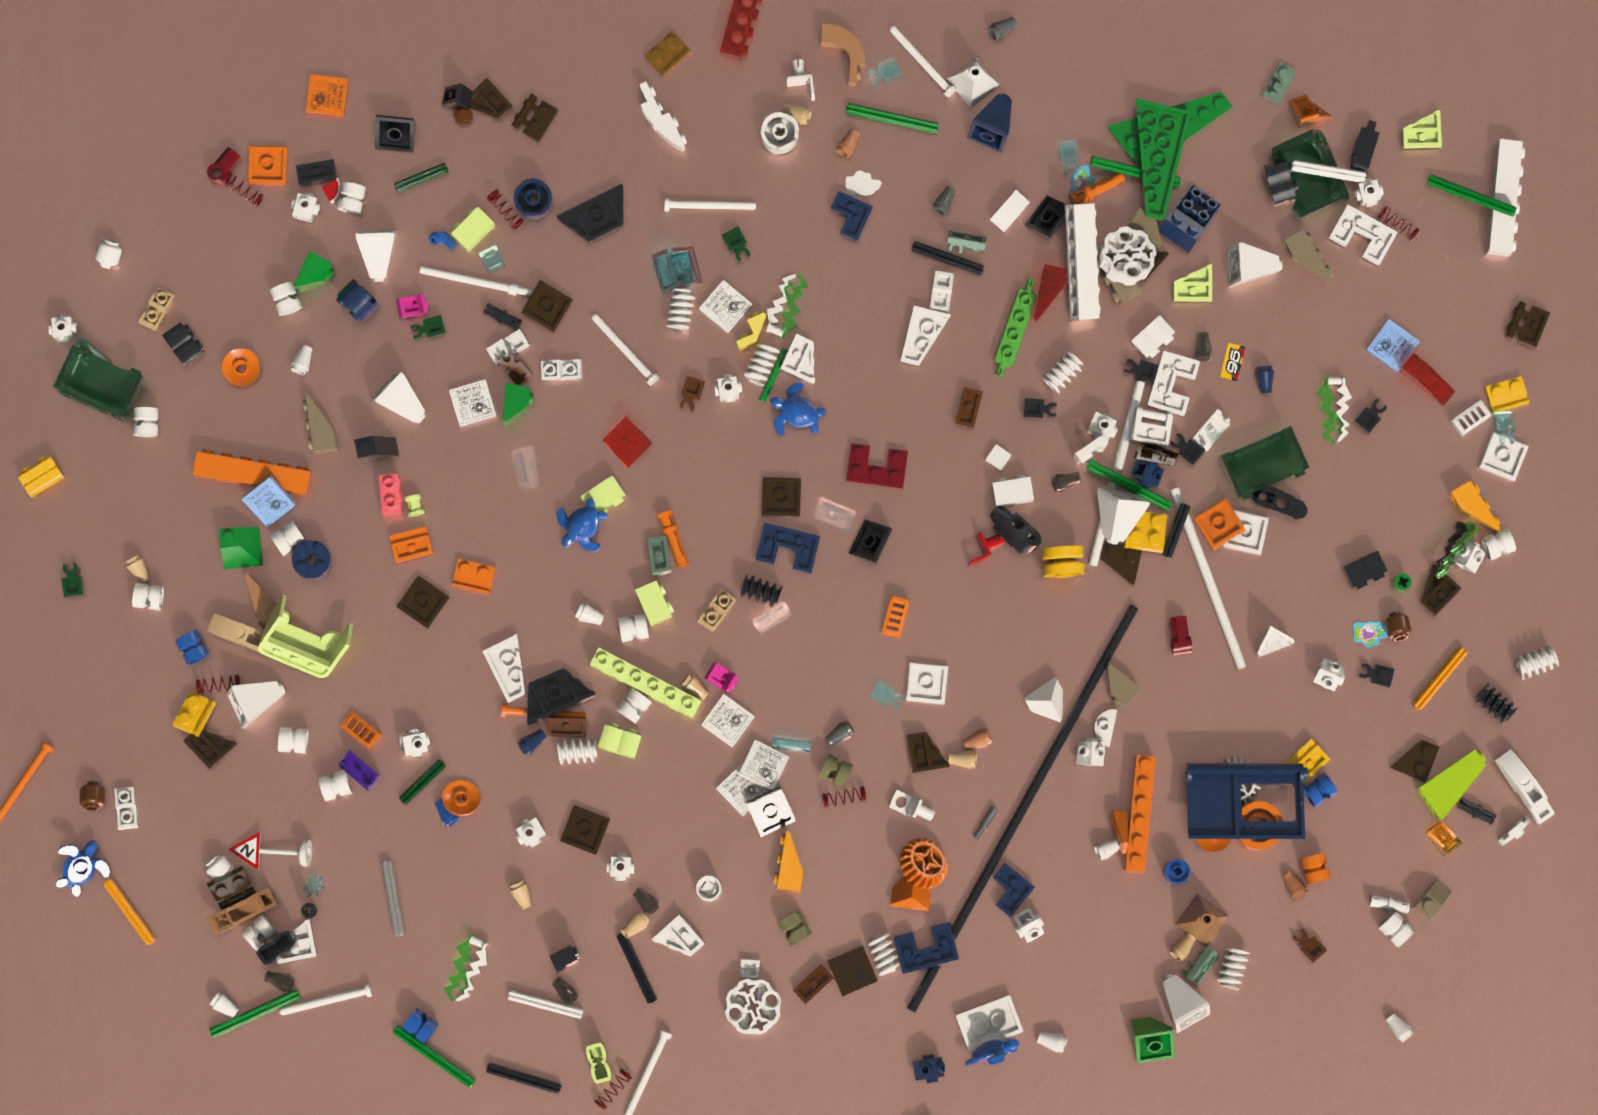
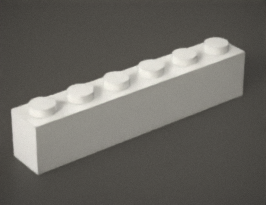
M1500 139L1497 142L1492 198L1513 205L1517 210L1515 215L1511 217L1490 209L1486 254L1510 256L1512 251L1515 252L1516 249L1514 233H1517L1518 222L1515 221V218L1520 210V203H1517V197L1520 196L1522 185L1519 184V177L1523 175V166H1520L1521 159H1524L1525 147H1522L1523 141Z
M1094 204L1065 205L1070 319L1099 318L1101 308L1098 297L1100 288L1098 285L1099 268L1097 266V229L1095 227L1096 209Z

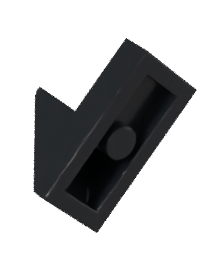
M461 83L445 87L442 106L448 108L459 106L469 109L473 91Z

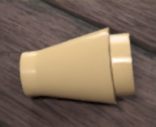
M785 105L782 113L792 116L800 125H808L812 111L808 110V107Z
M139 554L125 562L127 564L126 568L139 583H144L150 579L144 560L140 558Z
M688 674L680 684L683 691L702 701L709 694V691L706 690L695 675Z
M972 750L950 752L949 764H955L971 769V767L976 768L977 752Z
M523 879L509 885L511 889L509 892L522 910L532 906L528 886Z
M641 911L633 913L624 928L621 929L623 936L629 939L632 935L647 928L649 923L648 917Z
M1187 932L1171 947L1170 954L1180 962L1187 959L1196 937Z

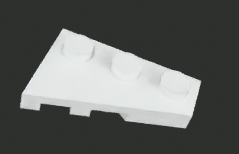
M914 306L900 362L919 366L951 314Z
M517 634L482 651L507 702L510 703L526 695Z

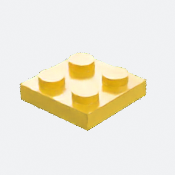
M1144 512L1125 539V548L1163 553L1167 515Z

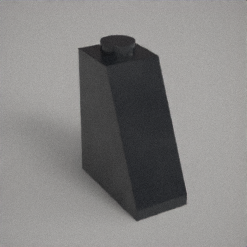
M369 436L354 439L357 456L362 464L400 457L396 437Z

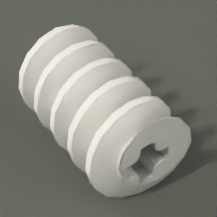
M673 288L672 292L676 295L671 296V300L674 302L670 303L669 307L674 310L668 311V314L672 317L667 318V322L670 325L666 326L678 330L689 329L690 327L685 325V322H691V319L686 317V315L692 314L688 307H694V304L690 303L689 300H694L695 297L690 295L691 291Z
M757 344L756 349L758 351L753 352L755 358L750 359L753 365L747 366L750 372H744L743 375L750 382L764 387L761 380H768L764 373H771L767 367H774L770 360H777L773 354L780 353V351L769 345Z
M1071 351L1066 352L1067 357L1062 356L1060 358L1061 362L1057 361L1055 363L1056 368H1050L1051 373L1046 372L1044 374L1046 378H1043L1044 382L1057 393H1060L1058 386L1066 387L1063 382L1064 380L1069 383L1071 382L1069 375L1076 377L1074 370L1082 371L1079 365H1083V363Z
M1548 645L1545 650L1543 648H1539L1538 652L1533 650L1531 655L1525 653L1524 658L1521 655L1517 656L1516 668L1523 680L1524 673L1532 677L1531 671L1538 675L1539 668L1546 672L1547 665L1552 670L1553 663L1558 667L1559 663L1554 649Z
M594 737L592 743L589 738H586L585 744H583L581 739H578L577 744L571 739L569 745H567L566 740H563L562 746L559 745L557 740L560 764H564L565 759H567L568 764H571L573 758L576 763H579L581 757L584 763L587 762L588 757L594 762L597 756L596 737Z
M890 933L870 938L872 941L868 944L869 947H874L870 953L877 954L873 961L880 962L875 966L876 969H882L878 976L899 970L896 967L900 965V962L893 961L898 956L891 955L895 947H888L892 940H886Z
M1226 948L1230 955H1224L1223 958L1228 963L1221 964L1226 970L1219 971L1223 977L1217 978V981L1222 986L1239 991L1235 984H1241L1242 982L1237 977L1244 976L1239 970L1246 969L1242 962L1249 960L1244 954L1250 953L1236 948Z

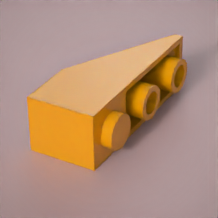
M1471 480L1448 494L1458 511L1495 533L1500 530V521L1495 515L1492 516L1489 511L1490 506L1485 499L1482 500L1479 495L1480 490L1475 483L1472 484Z
M786 831V835L782 834L780 846H784L783 854L779 853L777 865L781 866L780 872L775 873L774 884H778L777 889L800 892L803 871L790 832Z

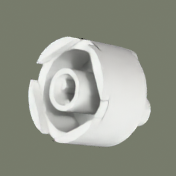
M776 112L765 118L761 126V141L767 150L773 154H784L796 146L799 137V127L792 116ZM777 130L783 132V136L776 135Z

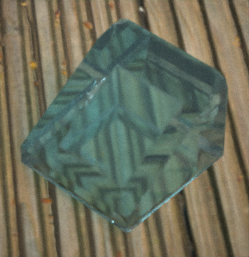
M496 245L479 253L488 273L505 266Z

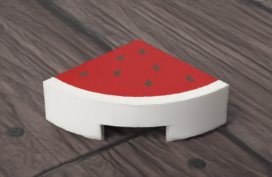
M338 178L322 186L331 205L338 199L341 183Z

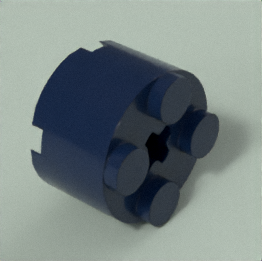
M535 178L526 179L517 186L514 192V203L522 217L529 220H539L549 214L553 205V198L550 188L543 181ZM532 196H536L537 200H535V203H531L530 199H532Z
M352 279L337 294L336 301L342 307L349 308L351 310L349 312L350 315L359 322L362 320L365 322L380 306L376 302L377 300L363 286L360 287L355 279Z
M304 541L296 546L292 554V565L295 571L306 580H320L332 568L333 560L330 551L318 541ZM311 556L317 559V561L313 562V565L308 562Z

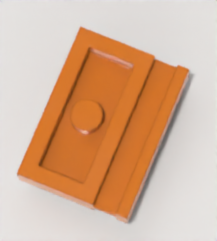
M426 526L389 536L396 563L433 554Z
M458 558L452 586L490 595L496 567Z

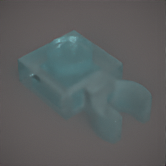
M895 58L877 65L879 71L871 70L867 73V77L871 75L876 77V80L871 82V86L877 85L881 79L886 84L902 77V72Z
M1077 140L1059 142L1060 163L1066 162L1064 168L1065 175L1069 174V167H1073L1075 174H1078L1079 166L1075 163L1076 160L1080 159Z
M1513 411L1495 412L1493 414L1495 432L1501 433L1500 444L1504 445L1505 438L1510 440L1511 445L1514 444L1516 438L1512 432L1516 430Z
M878 681L870 696V699L885 707L890 702L893 708L899 711L901 707L896 705V701L902 700L905 702L906 700L901 695H893L896 690L881 681Z

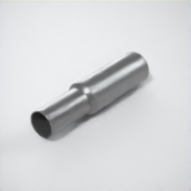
M992 806L990 807L973 835L975 838L979 839L998 810Z

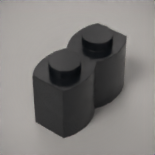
M1286 159L1264 165L1275 204L1297 198L1296 192H1299L1296 181L1292 182L1291 174H1294L1291 169L1292 165L1291 163L1287 164Z
M180 322L162 336L186 368L204 355L201 351L204 347L198 339L196 341L193 340L191 337L193 332L187 324L183 326Z
M1378 550L1342 567L1351 588L1356 586L1357 590L1368 585L1367 581L1372 578L1374 581L1385 577L1384 573L1388 571Z
M283 931L272 942L262 945L256 954L264 965H272L283 954L293 951L299 942L291 931Z
M571 945L549 955L557 973L579 963L578 959L581 958L577 948H572Z

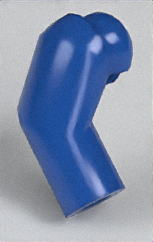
M445 231L432 232L428 238L431 244L444 243L450 250L457 245L456 241Z

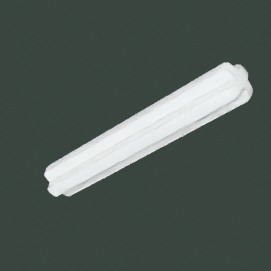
M1294 160L1291 169L1297 172L1361 183L1366 178V173L1363 171Z
M510 990L508 994L509 1000L579 1019L583 1015V1009L515 990Z

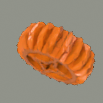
M916 838L915 840H910L902 847L898 863L901 864L899 869L904 871L902 876H907L908 882L912 881L914 886L919 885L920 889L925 887L929 889L939 885L947 875L949 864L945 861L948 857L943 856L944 851H940L938 849L939 845H934L933 840L928 842L927 838L922 840Z

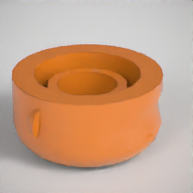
M1256 801L1242 807L1243 821H1251L1257 816L1262 817L1265 821H1283L1281 813L1270 803ZM1279 839L1238 840L1246 848L1263 850L1276 844Z

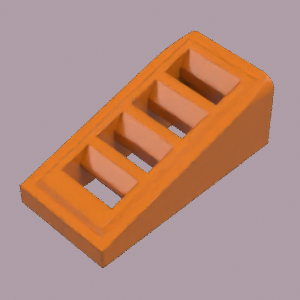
M891 596L881 634L900 639L910 600ZM893 603L904 605V609L894 607ZM891 610L902 613V617L891 614ZM889 618L899 620L900 624L890 622ZM887 625L898 628V632L887 629Z
M353 711L340 726L369 750L373 748L382 736L381 733ZM355 718L356 722L349 729L347 727L348 724ZM359 723H362L363 725L355 734L353 730ZM365 727H367V732L363 735L362 738L359 737L361 732L365 729ZM371 732H373L374 735L368 742H366L365 739L369 736Z
M1113 810L1111 813V824L1121 852L1126 853L1128 848V813L1123 810Z

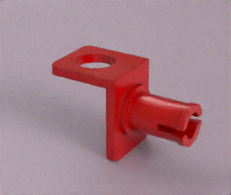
M982 532L975 535L983 556L971 560L967 563L968 566L988 559L992 555L990 549L1005 544L1004 539H1000L999 533L986 539Z

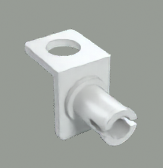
M799 59V67L797 66V60H793L794 76L787 77V87L810 84L811 99L815 101L812 74L805 75L803 60Z
M895 790L889 803V808L914 818L918 815L931 821L935 810L921 805L922 799L912 797L899 790ZM902 796L905 799V805L899 808L896 805V799Z

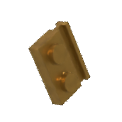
M672 30L644 57L664 77L691 50Z

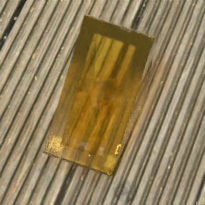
M1441 821L1425 832L1443 856L1449 855L1463 844Z

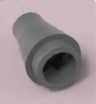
M1013 17L991 23V26L988 27L989 34L993 40H1001L1017 27V22Z
M949 186L945 187L944 191L933 202L932 209L934 212L942 216L949 213L956 193L955 189Z
M846 720L843 723L840 722L825 738L832 747L851 738L855 732Z

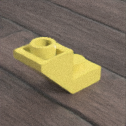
M756 312L749 316L750 319L747 320V324L752 334L746 333L738 337L739 340L736 341V345L739 351L757 344L766 320L765 312L761 314Z

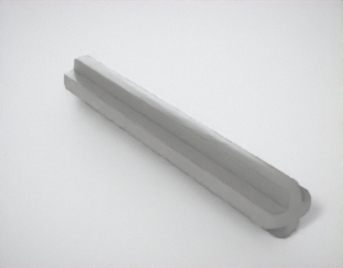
M385 860L381 862L393 934L394 936L404 935V928L392 861Z

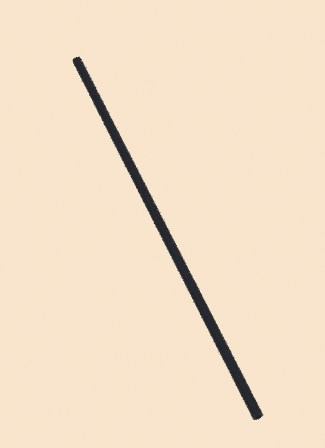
M1130 604L957 916L952 926L955 940L1136 615L1138 608ZM941 965L928 969L907 1009L914 1013L917 1011Z

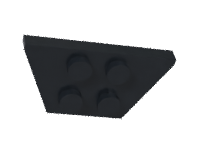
M620 184L556 217L561 223L591 243L623 227V185Z
M564 668L528 683L527 725L529 726L596 697V694Z

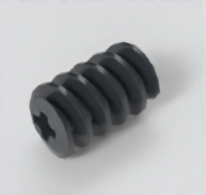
M746 574L741 587V597L743 598L748 594V600H751L755 596V602L757 603L762 598V604L765 605L770 601V607L772 608L777 604L783 586L781 585L777 590L776 583L769 587V581L767 580L762 585V578L755 582L753 575L748 580Z
M1488 682L1476 695V704L1483 702L1482 709L1489 707L1488 714L1495 712L1494 719L1501 717L1500 724H1502L1514 714L1518 707L1513 709L1514 703L1510 702L1507 704L1508 698L1504 697L1501 699L1502 693L1495 694L1496 688L1489 689L1490 683Z

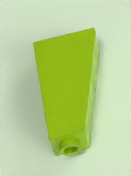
M1472 750L1416 789L1437 821L1442 820L1485 768L1486 764L1484 761L1486 759L1480 751Z

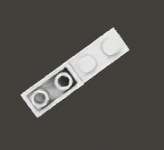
M647 82L639 84L646 101L640 105L641 110L650 125L666 142L676 149L684 151V144L687 142L683 133L679 134L676 128L679 125L675 116L671 117L669 112L662 115L664 110L660 102L656 103L654 99L656 93L652 85L648 86Z
M1511 749L1495 759L1496 764L1513 791L1519 794L1537 824L1543 823L1555 814L1546 800L1548 797Z

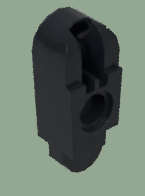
M1369 120L1366 128L1361 127L1350 157L1352 158L1350 163L1351 170L1363 171L1367 174L1380 133L1374 131L1377 122Z
M1268 484L1258 485L1251 493L1252 503L1260 509L1295 521L1303 519L1307 515V506L1303 501ZM1259 494H1265L1266 499H1260ZM1283 499L1286 504L1285 508H1279L1276 500Z
M996 506L991 511L990 516L995 523L993 528L1019 553L1027 554L1032 552L1041 544L1042 538L1038 531L1017 512L1012 514L1006 507Z

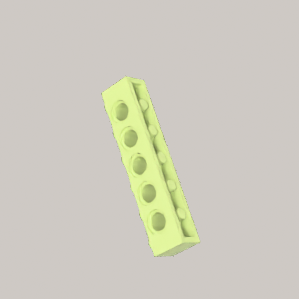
M598 648L590 663L591 667L691 719L694 718L702 703L701 700L601 648Z

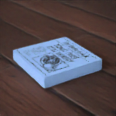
M1388 319L1367 348V351L1398 372L1420 341Z
M271 475L242 497L243 502L266 527L270 526L296 505V502Z

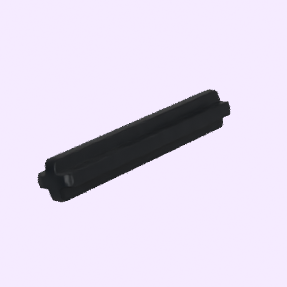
M918 241L913 243V252L977 275H982L984 271V265Z
M622 933L618 934L617 939L647 1003L651 1004L657 1001L630 940L625 938Z
M489 1063L486 1072L555 1094H559L562 1087L559 1083Z

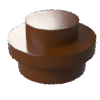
M458 107L455 110L454 119L458 124L467 125L472 121L473 113L470 108Z

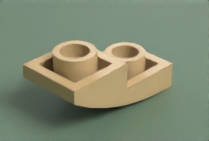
M157 287L149 300L148 307L139 319V323L156 332L168 312L175 295Z
M721 588L697 622L713 633L737 599Z

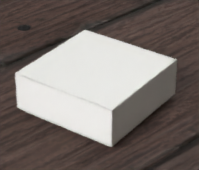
M996 444L985 461L1001 471L1012 455Z
M741 958L739 978L759 979L760 960Z

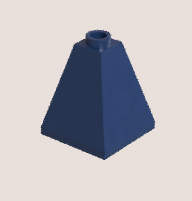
M997 94L973 119L967 138L1002 153L1009 135L1012 99L1006 94Z

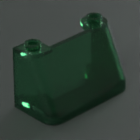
M1311 129L1271 148L1274 162L1286 159L1287 164L1291 163L1292 165L1294 160L1338 167L1327 139L1321 130ZM1293 171L1294 174H1291L1292 182L1296 181L1299 192H1296L1297 200H1295L1293 209L1300 218L1349 200V193L1343 179Z
M72 345L53 387L59 394L127 423L144 377L141 375L142 372L135 368L124 370L92 356L89 353V349L82 345L78 347Z
M1292 426L1286 427L1282 431L1238 450L1236 449L1232 453L1227 452L1218 458L1220 466L1237 498H1242L1243 501L1253 497L1254 492L1294 475L1295 478L1301 477L1306 474L1305 470L1310 468Z

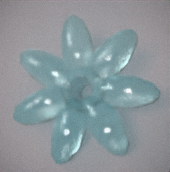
M313 873L311 879L305 878L308 885L304 886L303 890H308L307 897H310L312 893L318 896V890L324 888V885L320 884L323 876L317 878L316 873Z

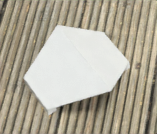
M1270 626L1266 629L1255 655L1260 657L1295 643L1294 639Z
M1054 677L1026 696L1024 700L1031 712L1062 723L1063 689L1057 678Z

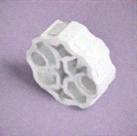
M1119 227L1117 231L1109 233L1100 246L1101 250L1098 256L1099 267L1105 271L1106 277L1113 282H1121L1125 286L1135 285L1137 281L1145 279L1154 266V258L1156 256L1155 245L1150 242L1148 235L1141 230ZM1120 236L1125 237L1127 241L1122 240ZM1127 271L1132 272L1134 276L1129 275Z
M745 979L740 981L727 994L725 1014L728 1021L732 1023L737 1031L744 1034H763L777 1023L780 1017L781 999L778 992L768 982L762 979ZM744 983H747V985H754V987L750 989L749 994H746L745 991L739 992V990L743 988ZM756 987L759 988L758 992L756 993L758 998L757 1001H755L753 992L755 991ZM738 994L745 996V999L747 1001L746 1005L744 1004L742 998L737 997ZM770 994L775 995L777 998V1003L773 1006H769L766 1003V997ZM749 996L751 997L754 1004L758 1003L759 1007L756 1008L757 1017H755V1014L752 1010H748L747 1008L748 1006H750ZM738 1008L741 1013L739 1018L732 1019L729 1016L730 1009ZM759 1009H762L763 1014L768 1016L769 1019L762 1018ZM748 1013H751L753 1018V1021L751 1022L750 1026L747 1025L750 1021ZM758 1019L761 1022H768L763 1026L762 1031H759L758 1028L752 1029V1026L757 1024L756 1020Z

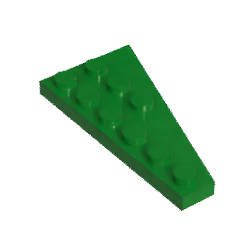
M1218 92L1172 107L1191 111L1185 142L1233 106L1222 92ZM1137 117L1107 126V129L1132 163L1137 167H1141Z
M1136 98L1145 217L1164 221L1191 111Z

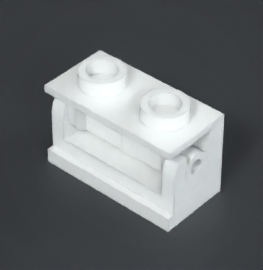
M1025 475L1014 476L1013 480H1007L1006 478L995 479V483L991 485L993 487L995 507L1033 502L1034 500L1031 478Z

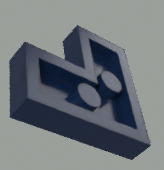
M838 191L831 210L847 217L840 234L857 242L873 206Z
M1006 863L993 876L995 881L1007 889L996 906L1011 917L1035 887Z

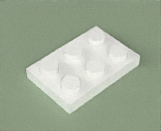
M1010 995L955 1015L969 1052L974 1051L986 1041L994 1039L1003 1040L1024 1032Z

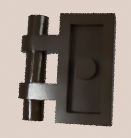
M530 94L529 98L524 100V106L519 114L516 113L515 120L511 126L517 130L521 124L526 126L523 134L539 143L559 110L543 100L539 106L535 105L534 102L537 96ZM529 110H532L534 114L529 121L525 117Z
M1519 301L1518 306L1514 308L1512 321L1508 323L1506 328L1508 330L1506 337L1513 339L1514 334L1518 333L1520 334L1518 342L1536 348L1550 312L1536 306H1531L1528 312L1524 310L1526 303ZM1521 317L1526 318L1523 327L1518 326Z
M242 866L207 883L216 901L224 898V901L218 903L221 910L233 906L235 903L243 899L245 900L256 893L254 886L248 889L245 888L251 882ZM238 890L240 891V893L230 897V894Z

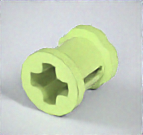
M420 494L404 498L409 510L408 517L425 514V510H422Z

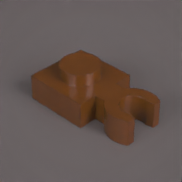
M509 350L508 355L510 359L506 360L503 356H500V362L508 366L505 372L516 385H519L530 377L532 372L521 358L516 361L514 353Z
M690 376L686 377L681 393L686 398L680 403L681 409H683L685 403H690V412H693L695 408L694 399L700 400L705 381Z
M1301 929L1300 932L1304 937L1298 939L1294 935L1293 940L1297 944L1303 945L1300 951L1314 964L1327 952V949L1315 936L1309 939L1307 931Z

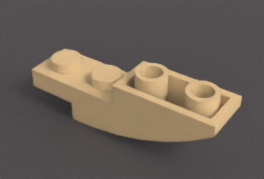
M213 614L207 632L260 653L258 646L263 634L262 631L221 615Z

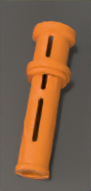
M1116 173L1091 186L1084 185L1082 189L1074 193H1068L1071 204L1090 202L1094 199V196L1125 183V178L1122 173Z
M671 509L656 516L660 519L663 527L662 533L667 536L677 567L681 568L689 565L677 532L679 527L674 522Z

